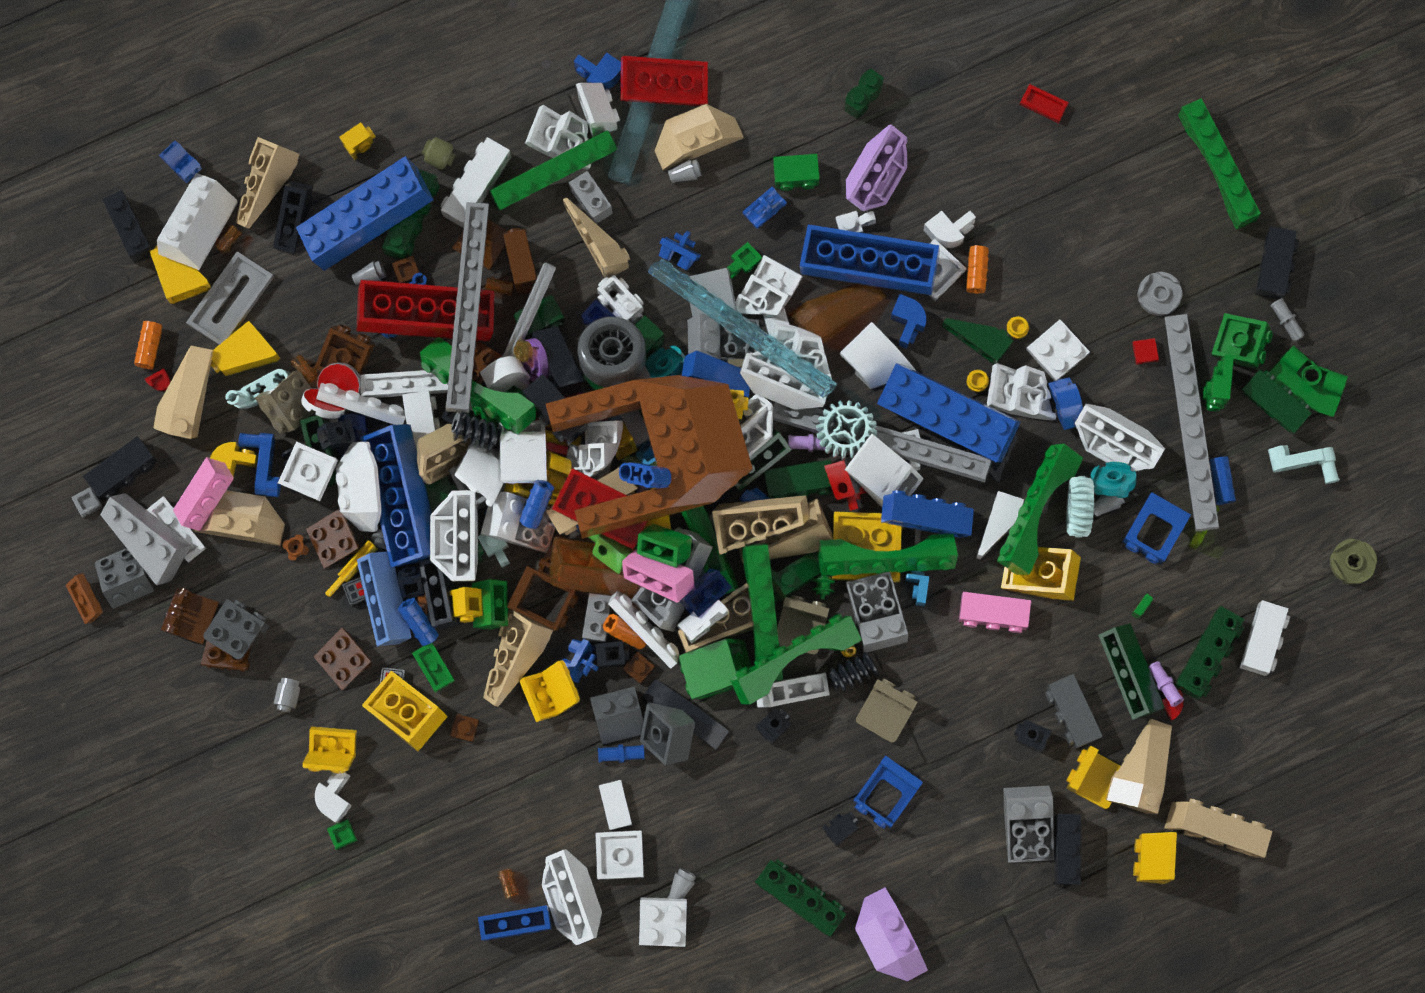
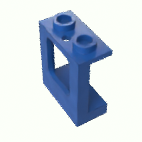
M1151 492L1122 542L1126 544L1125 547L1134 553L1139 551L1146 555L1145 559L1149 562L1162 565L1191 514ZM1150 514L1172 525V530L1159 551L1150 548L1137 539L1140 529Z
M885 755L853 800V803L856 804L854 808L865 816L869 813L875 818L873 822L881 828L885 829L887 826L890 829L923 782ZM880 780L887 781L902 793V797L886 818L865 804V800Z

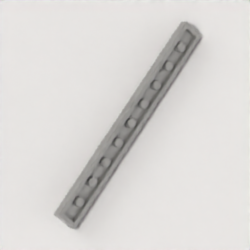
M466 202L446 411L469 413L489 204Z
M1187 314L1165 317V326L1195 530L1198 532L1219 529Z
M775 402L773 407L774 421L819 433L816 430V425L820 424L818 421L819 416H825L823 415L824 410L819 408L794 410ZM836 420L828 429L829 435L838 427ZM864 426L855 434L857 441L861 439L865 432ZM880 426L874 428L877 430L876 437L903 459L981 482L986 480L991 459ZM843 427V430H846L851 435L850 430Z

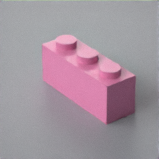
M206 457L173 509L181 526L198 531L202 529L234 479L224 462Z
M637 548L622 560L625 579L678 603L695 588L693 570L688 567L679 565L676 568L637 554Z
M963 592L959 622H963V626L977 627V624L986 625V629L999 630L1000 627L1009 628V632L1022 633V630H1027L1031 600Z

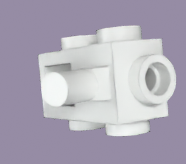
M613 275L610 278H604L598 284L597 291L599 296L597 298L604 307L609 305L613 309V317L626 319L633 324L643 317L641 314L643 312V301L637 294L632 295L627 290L629 286L622 278L618 279ZM612 291L618 293L615 298L610 296Z

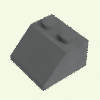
M635 687L590 698L602 745L641 735L644 721Z
M647 703L640 742L665 766L686 761L689 757L695 721L683 710Z

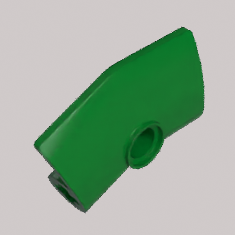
M1294 345L1270 371L1276 378L1274 382L1280 387L1282 385L1288 387L1293 392L1291 396L1297 401L1303 400L1313 411L1331 417L1335 415L1348 376L1316 365ZM1309 369L1317 370L1319 374L1317 380L1311 381L1307 378L1306 373Z

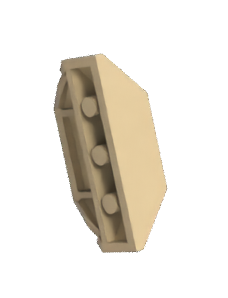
M705 104L666 120L655 148V154L662 170L665 171L689 159L692 160L741 140L744 137L735 117Z
M447 424L418 439L417 463L419 475L428 485L449 475L448 470L459 465L467 453L470 438L465 443L461 442V435H459L456 441L453 440L452 424Z
M226 490L200 531L193 529L192 531L281 546L285 523L265 496Z

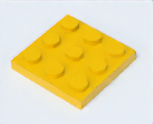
M834 512L833 540L843 539L852 545L875 551L901 550V526L881 523L882 513ZM890 572L893 582H900V573ZM865 573L858 575H836L832 576V580L853 581L877 574Z

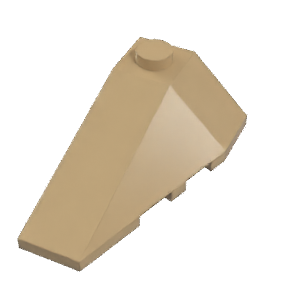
M257 138L249 159V165L252 168L250 177H245L244 184L247 185V191L240 200L236 219L237 224L246 228L252 226L292 175L293 170L298 164V153L262 138Z
M568 198L563 199L567 212L604 278H610L628 269L630 257L626 249H621L615 240Z
M190 346L157 406L154 429L189 439L198 437L213 355L212 349Z
M817 498L808 502L810 518L804 525L746 545L768 544L769 558L775 559L818 551L820 540H833V536ZM740 547V548H739V551H740L741 561L743 562L742 547Z
M509 608L508 626L500 628L498 635L502 637L499 649H495L493 655L496 657L494 669L489 672L483 698L498 707L542 654L553 630Z
M1153 719L1148 721L1137 738L1133 749L1124 758L1122 766L1113 775L1106 797L1107 801L1146 814H1158L1164 793L1172 730L1171 725Z

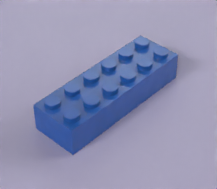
M405 156L297 226L296 229L312 262L325 271L433 201V198L417 166Z
M808 224L800 261V271L802 275L932 295L940 248L939 245Z
M898 363L895 364L877 403L995 462L1003 461L1021 423L1019 420Z
M411 424L390 425L360 437L361 442L370 443V450L378 467L382 510L380 524L391 568L414 565L419 563V561L429 559L430 516L432 513L425 483L419 475L417 449Z

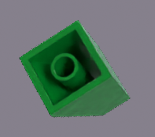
M724 639L679 656V667L685 676L686 691L691 699H703L734 690L730 679L736 676L735 672L745 667H748V669L753 667L744 639Z

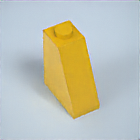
M155 246V249L150 251L164 294L170 304L210 290V283L197 269L159 255L158 246Z
M248 321L213 350L211 367L216 373L221 371L225 376L277 362L280 357Z

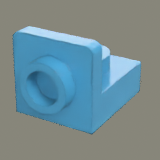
M911 571V574H906L905 581L918 583V586L914 585L912 599H916V606L924 607L929 576H924V572Z

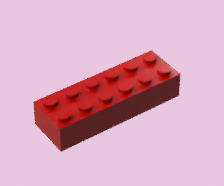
M360 280L356 331L453 339L458 287ZM481 289L476 341L490 342L494 332V290Z

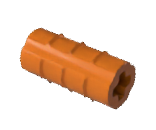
M975 245L969 248L966 291L969 293L982 294L986 291L989 260L988 247Z
M143 321L134 362L135 366L145 369L154 368L163 327L161 324Z
M610 614L603 624L605 632L639 650L646 646V643L621 617Z

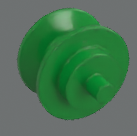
M825 575L812 579V581L817 583L816 588H813L812 591L816 592V595H820V599L824 600L825 596H829V593H834L830 589V584L835 583L834 580H831V577Z

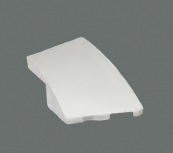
M542 105L538 109L525 144L554 158L588 140V123L570 111L559 115L545 105ZM591 164L583 167L582 169H590Z
M764 255L754 274L750 276L742 293L738 295L735 301L737 312L734 313L779 315L797 289L803 276Z
M774 322L767 350H773L810 365L823 381L831 382L832 377L821 337L799 327Z
M872 322L840 352V355L856 370L855 375L870 389L886 384L896 363L915 370L897 347Z
M998 363L992 366L987 399L988 406L1023 417L1050 421L1056 420V414L1052 413L1049 401L1051 395L1047 388V380L1043 371L1026 365L1017 370Z
M623 421L588 423V429L585 431V445H579V467H573V469L593 478L606 468L619 447Z
M476 440L473 446L469 444L466 455L457 466L455 476L466 484L472 492L481 493L487 499L486 504L491 507L503 485L501 483L499 452L492 448L490 451H487L486 444L482 448H478V441Z
M713 597L680 621L677 627L683 631L692 644L709 632L713 624L726 616L728 609L722 602Z

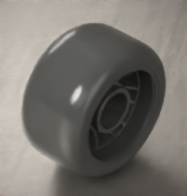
M605 317L594 321L582 332L578 342V357L581 369L590 381L602 387H610L635 380L641 374L646 362V347L642 333L633 323L620 317Z

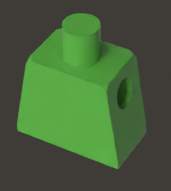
M603 534L588 537L595 542L592 551L593 555L614 572L620 574L623 571L622 560L634 550Z

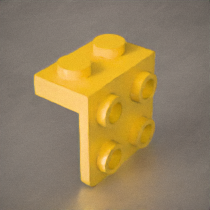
M563 660L556 662L541 673L519 680L536 722L556 717L580 701L578 690L575 688L570 671Z
M311 726L309 752L303 761V768H308L309 771L313 772L331 770L332 773L337 774L348 771L356 756L357 730Z
M1090 746L1087 750L1083 749L1077 759L1080 764L1076 770L1072 769L1066 781L1069 784L1066 789L1103 809H1107L1112 803L1106 800L1110 782L1115 772L1121 766L1098 754L1099 750Z

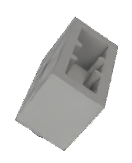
M588 171L569 182L571 192L593 222L597 224L613 214L610 203Z
M589 593L582 635L583 639L598 644L607 642L608 633L604 631L603 624L612 611V607L608 604L611 596Z

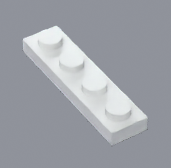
M425 370L360 375L361 396L366 398L402 396L403 394L429 390L430 394L447 393L448 391L447 384L441 383L431 372L427 373Z
M321 383L317 400L394 425L403 424L405 421V410L398 405H388L373 397L366 398L360 396L355 391L339 389L331 383Z
M619 590L614 593L608 603L612 609L670 669L676 665L680 656L678 648L663 637V633L659 628L653 627L648 622L647 616L632 605V601L627 595H622Z

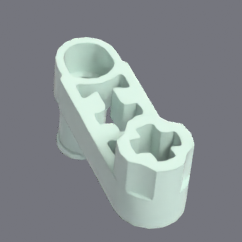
M277 369L241 388L240 391L230 390L226 394V400H229L227 403L240 409L255 407L259 404L254 398L260 393L253 395L251 392L256 393L260 391V385L266 387L263 390L264 392L273 390L283 381V376L286 378L291 373L286 370Z
M1288 445L1277 446L1268 450L1273 472H1282L1319 464L1323 470L1325 484L1335 483L1340 480L1335 466L1336 457L1333 447L1290 455Z

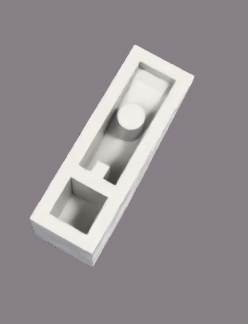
M998 491L976 557L977 559L981 560L1009 532L1018 517V511L1023 505L1024 499Z
M826 673L774 682L769 694L757 700V707H773L829 695Z

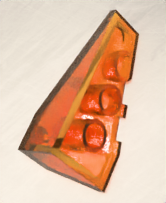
M857 284L808 300L789 313V315L799 328L820 336L822 343H825L884 300L886 295L879 287Z

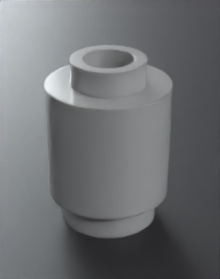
M282 678L281 683H278L273 705L277 706L278 711L290 713L291 709H296L300 687H298L299 681Z

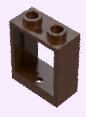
M513 228L508 230V233L503 234L514 284L517 294L520 296L531 293L537 277L525 229Z
M527 566L507 607L555 631H559L560 627H565L569 616L566 615L569 608H574L579 596L576 595L578 590ZM535 576L569 592L555 622L521 606Z

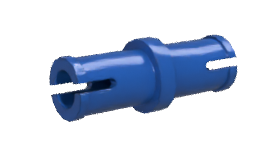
M619 744L618 747L598 748L599 762L619 761V763H624V760L644 759V745L623 746V744Z

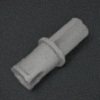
M1283 298L1275 301L1270 306L1281 321L1279 324L1285 327L1293 341L1300 340L1304 336V332L1295 320L1296 315L1291 313Z

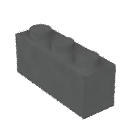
M1074 674L1051 683L1046 687L1048 690L1045 692L1050 704L1054 703L1057 710L1055 713L1056 719L1060 725H1064L1067 731L1064 735L1069 746L1073 745L1076 750L1103 737Z

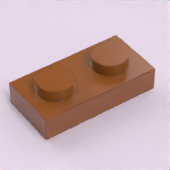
M83 573L76 575L66 584L85 624L93 622L103 613L100 603L97 601Z

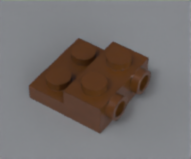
M345 325L333 326L329 329L314 368L322 371L332 363H347L361 375L364 365L369 361L375 344L370 342L371 338L365 334L359 333L357 336L350 333L351 328Z

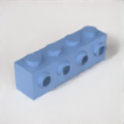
M369 553L357 559L376 645H396L410 639L409 626L398 611V607L403 603L396 570L395 567L391 568L388 553Z

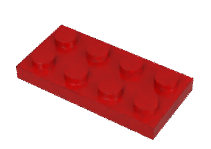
M622 56L621 101L689 106L708 104V62Z
M572 468L552 509L577 521L574 510L622 498L627 495ZM648 521L601 534L634 550L638 542V534L644 530Z

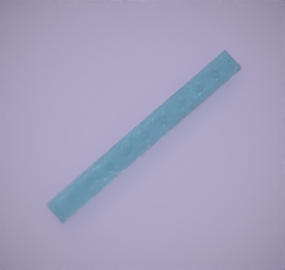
M666 0L648 58L671 59L690 0ZM632 102L617 146L618 150L615 152L608 173V179L629 185L656 103Z
M661 259L650 266L649 274L822 398L835 390L837 383L827 374L820 372L810 362L795 354L792 349L785 347L775 337L760 329L757 324L750 322L740 312L725 304L722 299L715 297L705 287L690 279L687 274L673 267L670 262Z

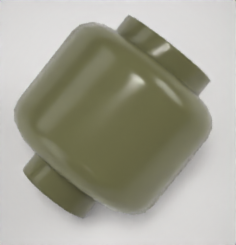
M438 137L432 140L428 139L422 151L425 163L441 170L446 165L451 166L456 156L453 153V145Z

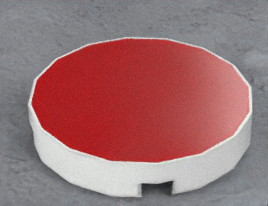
M308 389L303 393L302 405L308 411H311V409L316 411V415L319 417L336 419L341 414L344 415L345 408L316 399L319 389Z

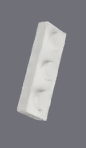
M163 496L150 506L147 511L191 545L185 556L186 561L189 563L204 551L206 547L190 528L181 526L173 512L174 508Z

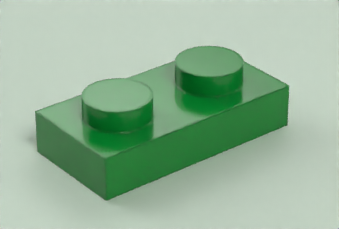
M433 643L425 645L412 653L435 693L455 682Z

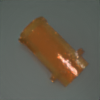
M231 225L225 234L216 240L215 247L223 254L230 252V247L242 233L240 231L237 232L238 229Z
M492 276V278L488 277L485 290H494L496 293L511 296L514 282L495 279V276Z
M302 355L296 356L301 365L294 359L290 364L301 372L307 383L313 382L318 377L317 370L312 368Z
M511 868L498 872L499 877L497 879L501 881L505 899L519 895L513 876L515 872H512Z

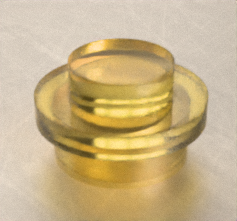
M518 340L516 346H514L515 357L520 359L521 362H527L528 359L532 358L533 350L531 344L528 341Z

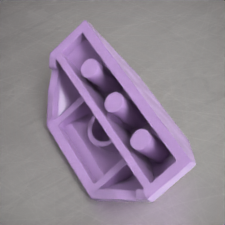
M888 125L866 144L846 179V199L861 211L886 205L907 169V137L893 125Z
M886 888L865 897L855 930L876 971L905 981H909L928 971L906 923Z

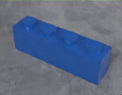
M892 491V494L883 496L881 523L937 534H954V537L962 538L972 534L974 509L965 507L966 504L954 502L947 504L944 499L927 500L924 495L907 496L904 491Z

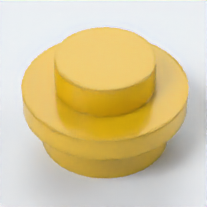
M1013 317L1007 323V332L1015 339L1025 337L1029 331V324L1023 317Z
M982 370L970 372L966 381L967 386L974 392L984 391L989 384L988 375Z

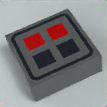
M361 577L342 584L350 606L366 601Z

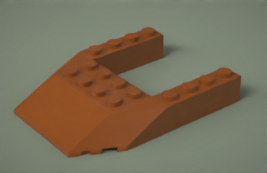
M681 375L632 380L546 403L553 432L641 409L656 465L669 469L671 473V483L667 488H655L574 510L582 539L715 503L729 488H732L742 477L753 470L729 385L725 383Z

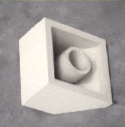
M602 83L576 84L578 98L592 136L595 137L606 130L609 132L617 130V122L620 119L616 108L612 109L609 102L613 100L609 89L605 90Z

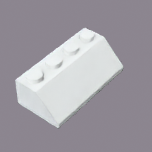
M196 173L157 239L158 254L199 270L238 201L216 180Z

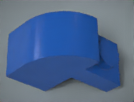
M608 53L604 55L597 66L581 55H578L574 60L577 74L583 78L588 77L587 83H602L605 90L615 86L621 78V62Z
M176 141L159 155L185 183H188L202 169L198 161L190 156Z
M902 294L899 295L891 314V320L906 325L899 341L900 347L907 349L909 343L914 344L918 334L915 329L924 332L926 324V314L920 303Z
M1070 377L1048 383L1049 391L1056 403L1057 417L1063 429L1076 427L1075 422L1083 410V404L1076 384L1072 383Z

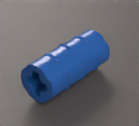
M1228 457L1210 459L1209 464L1216 505L1235 502V489L1233 488V478L1231 477Z
M544 480L535 481L519 519L523 526L530 529H537L554 491L551 483Z
M415 598L408 599L400 604L398 611L421 645L425 646L435 641L439 634L432 627L428 616L425 615Z

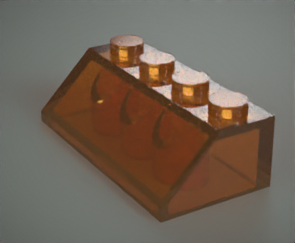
M554 537L549 571L552 586L611 596L619 590L622 595L625 594L630 599H633L642 587L625 579L623 571L618 574L596 558L592 553L595 546L594 543Z

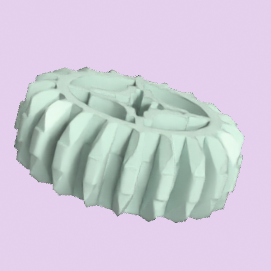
M849 400L847 405L843 406V402L839 401V407L836 408L835 405L831 404V411L824 409L823 415L825 417L819 416L818 421L820 424L816 425V430L819 431L817 439L821 440V447H826L825 452L827 454L833 451L834 458L841 454L842 460L846 459V455H850L852 460L871 434L877 436V430L874 429L877 427L876 421H872L873 414H867V407L860 409L859 402L852 406ZM844 416L854 417V419H847ZM836 420L838 427L829 435L828 429ZM864 426L865 432L861 439L857 441L855 434ZM843 427L850 430L851 435L846 430H843ZM845 441V442H847L848 444L845 445V444H840V443H838V442Z
M1084 476L1072 477L1069 481L1067 492V533L1069 536L1088 537L1091 533L1094 515L1093 481L1091 478Z

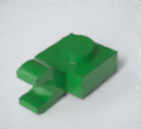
M748 242L731 255V259L734 262L727 267L730 271L731 280L740 270L747 274L762 259V256Z

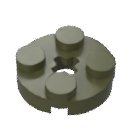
M1347 539L1341 542L1330 555V566L1333 574L1347 585H1356L1367 581L1373 575L1377 564V556L1373 548L1368 543L1356 539ZM1349 556H1352L1353 559H1359L1356 568L1348 564L1350 561Z

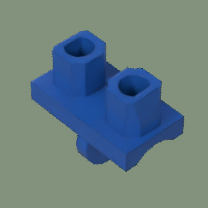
M771 187L748 206L742 214L758 229L781 210L787 202Z
M686 231L684 235L676 232L674 239L680 241V243L668 237H662L660 241L662 247L659 256L671 261L675 252L681 254L682 256L677 265L685 270H689L694 261H699L701 254L685 247L688 245L694 248L696 244L695 241L690 239L691 232Z
M573 639L568 650L575 655L572 661L565 658L563 661L570 671L572 681L578 684L582 675L587 677L590 669L597 672L599 667L594 665L597 658L594 655L596 647L585 639L582 641Z

